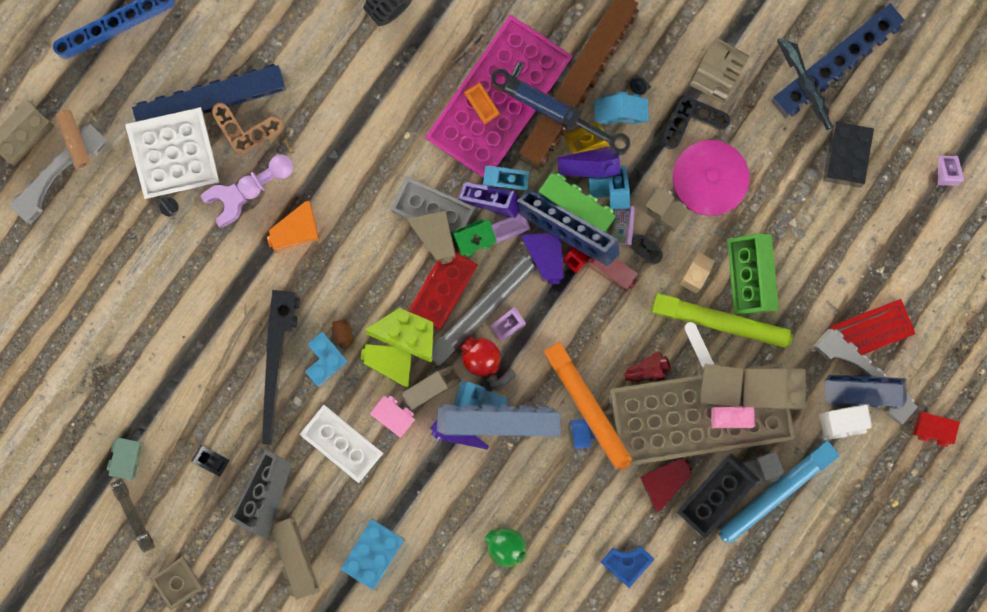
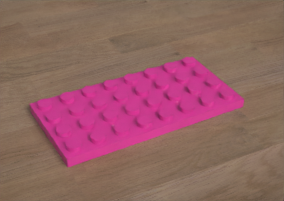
M510 14L425 139L484 178L485 166H499L537 111L503 92L496 91L491 84L492 73L497 69H505L511 75L517 62H522L524 67L518 79L548 94L573 56ZM499 76L495 81L498 84H504L506 79ZM479 82L500 113V116L485 125L464 94L465 91Z

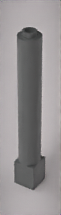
M529 255L527 257L522 256L433 345V361L439 367L536 270L534 260Z

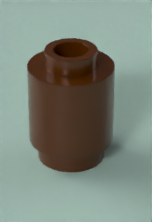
M347 319L332 322L333 327H331L335 346L339 345L340 348L351 346L350 343L354 340L350 323H347Z

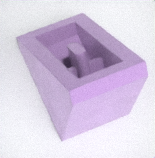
M939 155L938 185L957 186L962 183L964 176L958 156Z
M514 307L490 327L499 340L503 341L524 327L526 323Z

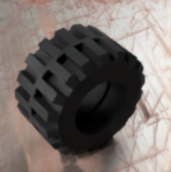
M366 0L363 9L381 27L399 17L408 8L412 0Z

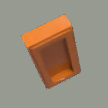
M480 82L464 92L484 125L500 116L498 109Z

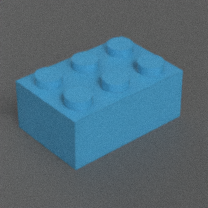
M371 519L340 570L374 590L405 539L376 520Z

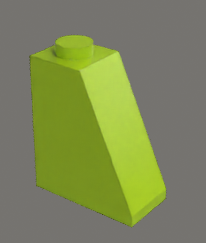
M366 344L365 349L361 351V360H364V364L405 388H409L412 354L397 347Z

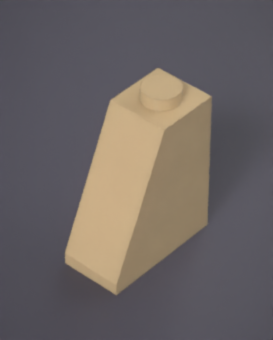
M697 252L679 285L696 294L703 286L715 261Z

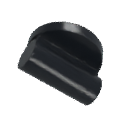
M638 75L630 82L631 90L638 95L645 94L652 87L644 78Z
M163 197L159 200V209L164 216L172 217L177 214L179 205L175 199Z

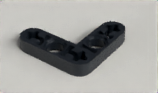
M683 97L679 101L663 137V145L667 149H675L683 137L690 118L717 130H724L730 124V117L727 113L696 99ZM686 101L692 107L691 109L688 108L685 115H688V118L683 114H677L678 111L682 113L684 106L681 104H685ZM707 109L709 117L701 118L699 110ZM713 112L716 113V115L714 116L715 118L720 119L721 117H724V121L726 122V124L723 123L722 125H719V121L716 119H713V121L710 122L709 120L711 119ZM676 118L683 119L684 126L682 128L675 127L674 120ZM670 128L675 132H681V135L676 134L674 140L677 142H673L672 145L668 144L669 140L666 139L667 137L670 138L673 131H670Z

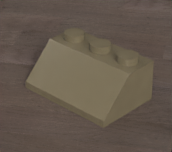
M26 100L0 126V155L8 163L15 166L54 125Z

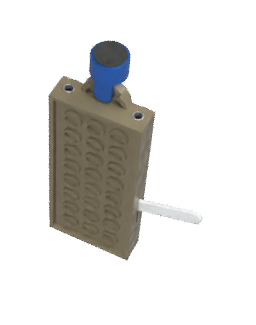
M692 322L685 325V332L704 370V364L714 365L696 325ZM782 363L744 369H783ZM703 375L610 389L608 390L611 410L605 411L604 414L632 458L630 465L795 440L790 409L754 408V427L712 428L711 408L727 406L700 403ZM743 379L739 407H743ZM571 420L568 423L572 448L591 447V439L597 438L586 420Z

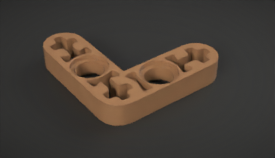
M216 103L212 108L214 118L233 149L238 153H244L282 129L281 120L277 116H269L243 132L225 103ZM217 108H225V116L227 118L231 116L232 118L225 120L223 124H221L220 121H223L224 119L220 114L216 115V113L218 112ZM271 120H273L274 122L278 121L279 123L277 124V128H269L267 130L269 134L266 135L265 130L261 126L265 124V127L267 128L271 125ZM234 123L236 125L235 132L228 133L225 130L226 125ZM256 129L261 130L263 133L262 137L258 140L252 137V132ZM247 134L253 142L252 144L249 141L244 143L243 149L236 147L238 144L237 140L245 141L247 139L245 135Z

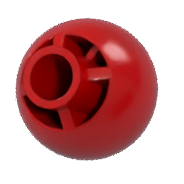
M470 336L460 346L463 350V365L471 374L481 377L489 374L493 375L500 368L498 366L501 358L500 351L491 340L486 338L474 340Z

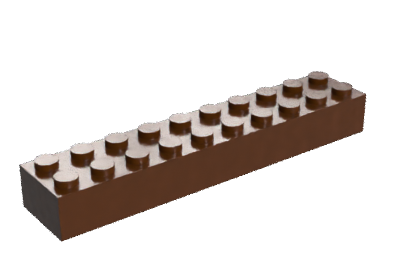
M613 0L553 98L578 109L580 108L578 106L580 103L584 104L589 96L590 90L588 89L590 87L594 88L600 74L598 73L600 71L604 72L610 58L608 57L610 55L613 57L620 43L618 42L619 39L623 41L628 33L629 23L633 25L637 19V14L640 11L637 9L639 4L637 1ZM542 114L519 151V160L537 171L540 167L544 168L549 160V152H554L559 144L560 134L564 136L568 129L561 126V123Z

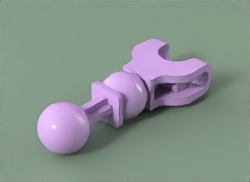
M276 155L270 160L269 168L262 173L256 175L252 172L251 175L242 177L237 185L233 184L229 187L214 185L201 195L203 202L212 203L216 200H222L224 203V212L216 218L218 227H225L236 221L241 215L242 206L248 202L247 199L256 198L261 190L264 191L263 185L273 178H287L293 171L292 160L286 155Z

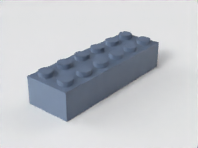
M443 404V408L438 407L437 431L444 435L560 436L561 413L555 411V408H550V406H538V409H536L535 407L520 405L519 409H517V407H512L511 405H500V408L493 407V405H482L479 408L478 406L463 404V407L459 408V406L454 404Z

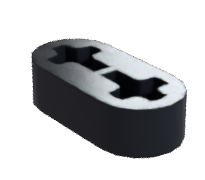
M639 234L632 238V244L630 245L632 250L646 262L655 265L661 261L663 257L662 251L649 239ZM640 239H642V244L646 247V249L644 250L640 246L636 248V242L634 240L639 241ZM647 250L651 251L652 253H654L655 251L658 252L657 257L659 259L651 260V255L647 252Z

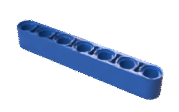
M136 0L57 39L53 43V50L60 58L69 59L171 9L175 5L176 0H168L167 2H161V0ZM147 4H153L150 10H144ZM130 12H136L134 18H127ZM112 21H119L116 27L110 26ZM100 28L101 33L97 36H94V31ZM79 37H84L83 43H76ZM67 45L66 51L61 53L59 51L60 47Z

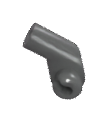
M510 369L499 378L493 374L487 378V382L493 388L504 386L516 377V373Z

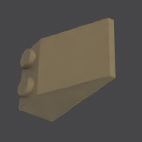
M744 369L743 408L805 409L806 369Z

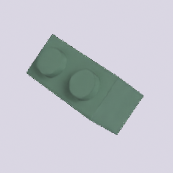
M117 438L116 441H113L111 452L114 453L112 460L108 462V476L135 480L143 442Z

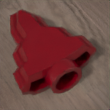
M657 351L652 356L643 359L641 363L629 367L624 374V378L626 381L631 382L664 380L666 372L671 370V365L666 355L663 356L662 353Z

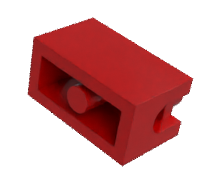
M918 412L913 435L918 436V440L924 442L934 440L937 441L936 445L948 447V444H955L960 422L925 412Z

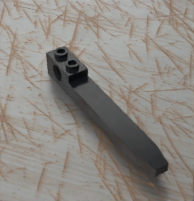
M272 290L267 334L262 444L264 445L272 444L285 331L293 332V328L297 327L298 316H295V310L299 309L300 297H297L296 292ZM284 306L289 307V314L281 316L280 309Z

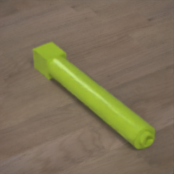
M659 293L655 296L651 311L655 315L692 322L700 326L783 348L791 345L793 340V334H791L790 329L681 301L678 298Z

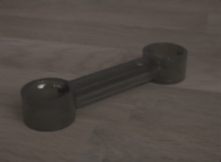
M120 478L110 483L111 489L120 502L136 535V541L142 552L145 553L155 548L153 539L145 529L129 496L130 493L124 480Z

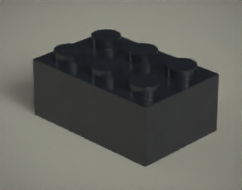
M835 122L831 131L823 181L858 188L865 185L874 128Z

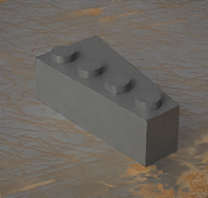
M265 450L230 520L249 532L268 539L292 463Z

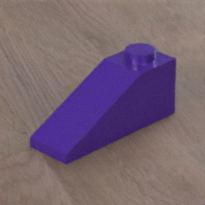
M610 146L557 157L558 173L560 175L603 178L620 174V157L612 153Z
M468 182L464 183L459 196L460 201L499 215L517 218L519 212L517 200L520 197L514 191Z
M437 420L430 427L433 431L431 435L438 441L443 439L448 442L488 450L490 447L476 435H444L438 432Z

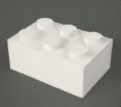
M868 405L819 414L823 437L829 436V439L867 433V429L872 428Z

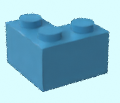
M617 92L615 96L602 95V98L594 100L595 122L607 125L618 122L630 124L648 122V99L640 98L638 94L628 95V92Z
M620 166V174L603 178L588 177L589 195L595 198L609 197L611 209L630 208V191L626 166Z
M323 332L308 343L309 347L320 359L305 372L318 387H321L349 362Z

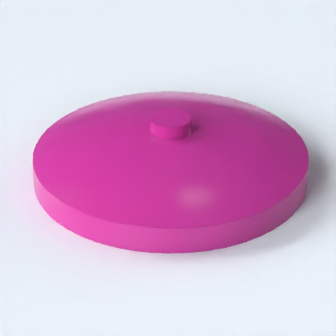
M717 140L700 141L689 146L678 158L673 170V187L680 202L685 204L686 208L703 216H718L731 211L742 201L749 185V171L743 156L731 145Z

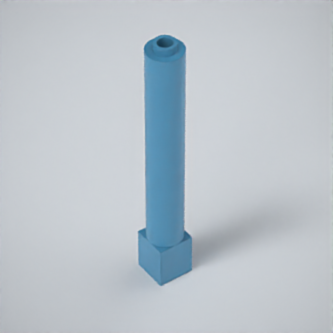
M829 441L821 443L806 458L783 475L781 479L777 480L719 527L720 533L718 535L725 543L727 541L729 543L735 541L819 471L825 469L840 455Z

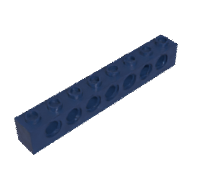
M891 3L888 4L806 70L808 76L815 78V87L820 89L822 94L830 87L828 83L833 79L835 82L845 75L843 71L847 68L851 70L859 64L857 60L862 56L864 58L868 57L873 52L872 48L878 45L880 47L888 40L887 36L890 33L895 35L903 28L901 24L905 21ZM878 24H884L887 30H880ZM864 35H869L872 38V42H866ZM849 47H855L858 54H852L849 51ZM835 59H841L843 66L836 65ZM821 70L827 71L828 74H829V77H828V78L822 77V76L820 75V71H821ZM803 73L802 76L804 77L805 81L811 82ZM799 77L771 100L785 118L789 115L791 117L796 115L801 110L799 107L802 104L808 105L811 103L797 82ZM808 89L813 95L816 94L814 89ZM791 94H797L800 101H793Z

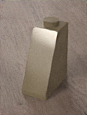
M446 211L408 219L411 228L437 262L441 261V264H446L456 258Z
M452 365L435 372L403 392L402 395L406 405L413 410L461 383L462 380Z

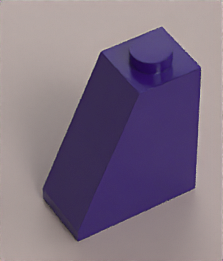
M551 233L522 235V242L530 257L534 260L544 282L548 281L549 285L559 284V281H563L561 239Z

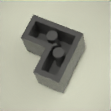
M776 451L766 453L743 463L760 479L759 482L767 481V483H771L781 479L780 475L784 474ZM759 482L755 485L754 488L760 486Z

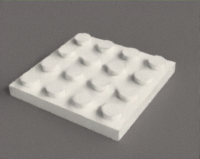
M201 107L126 124L145 199L220 182Z

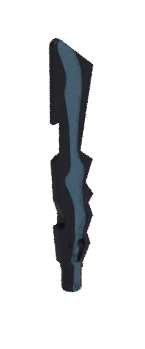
M778 38L777 42L789 67L794 66L799 76L797 82L812 104L810 107L817 118L823 123L826 130L833 128L828 117L829 109L825 106V98L820 94L821 90L815 87V78L807 75L798 44Z

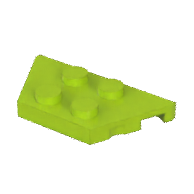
M399 308L365 330L366 335L429 362L433 360L434 325L433 322Z

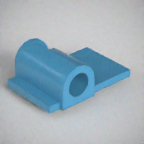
M461 382L453 404L459 406V408H462L463 404H470L479 408L482 405H493V407L500 408V405L507 404L508 398L485 390L486 388L479 385Z

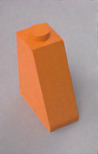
M309 201L304 202L269 230L270 236H267L269 247H273L275 251L320 240L312 206Z

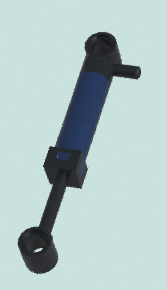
M517 62L511 75L505 69H497L492 73L491 84L496 91L503 92L561 123V126L572 132L576 125L607 141L612 153L621 156L627 153L630 147V139L626 134L618 133L612 136L580 119L582 111L572 105L568 106L518 79L524 67L522 62ZM502 76L506 79V82L498 84L495 81L496 78ZM621 140L625 143V147L619 149L615 146V142Z

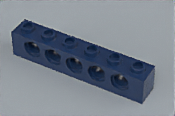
M528 189L517 200L522 217L608 267L620 255L618 239L535 191Z

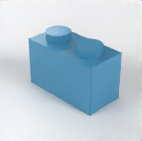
M485 166L483 185L527 190L530 171Z

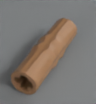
M71 110L58 112L55 116L75 168L80 169L90 165V159Z

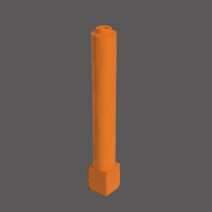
M559 341L544 350V354L614 468L623 470L630 466V461L632 460L630 454L582 379L561 342Z

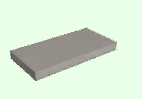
M406 176L391 211L407 219L446 211L451 234V231L469 224L476 207Z

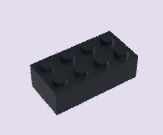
M731 453L678 509L677 513L706 539L755 487L760 479Z

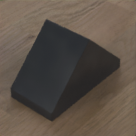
M200 445L191 459L192 463L219 477L230 461L206 445Z

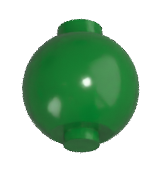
M504 528L496 532L492 529L485 537L484 543L488 545L489 557L495 564L501 567H513L525 560L527 556L525 553L526 542L518 531Z

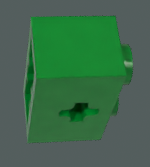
M486 218L451 231L457 252L465 257L475 254V250L480 248L482 250L491 248L493 243L497 242L490 220ZM473 235L477 236V238H475L476 242L471 241L473 239Z

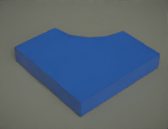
M639 546L630 552H620L612 548L600 562L630 588L655 559Z

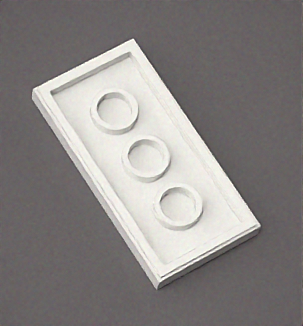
M325 405L320 408L299 434L358 483L361 482L383 455V452Z

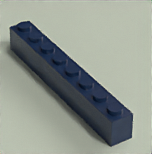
M269 64L259 71L252 69L247 71L245 75H231L227 80H214L209 82L210 85L207 86L196 85L186 92L179 90L174 92L172 96H158L151 102H138L136 106L132 107L136 122L199 107L202 108L203 114L212 112L213 106L219 102L231 107L283 92L287 89L279 65Z

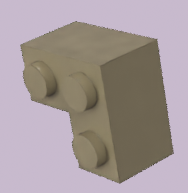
M658 187L646 204L643 212L675 232L688 213L687 206L680 201H673V193L669 189Z

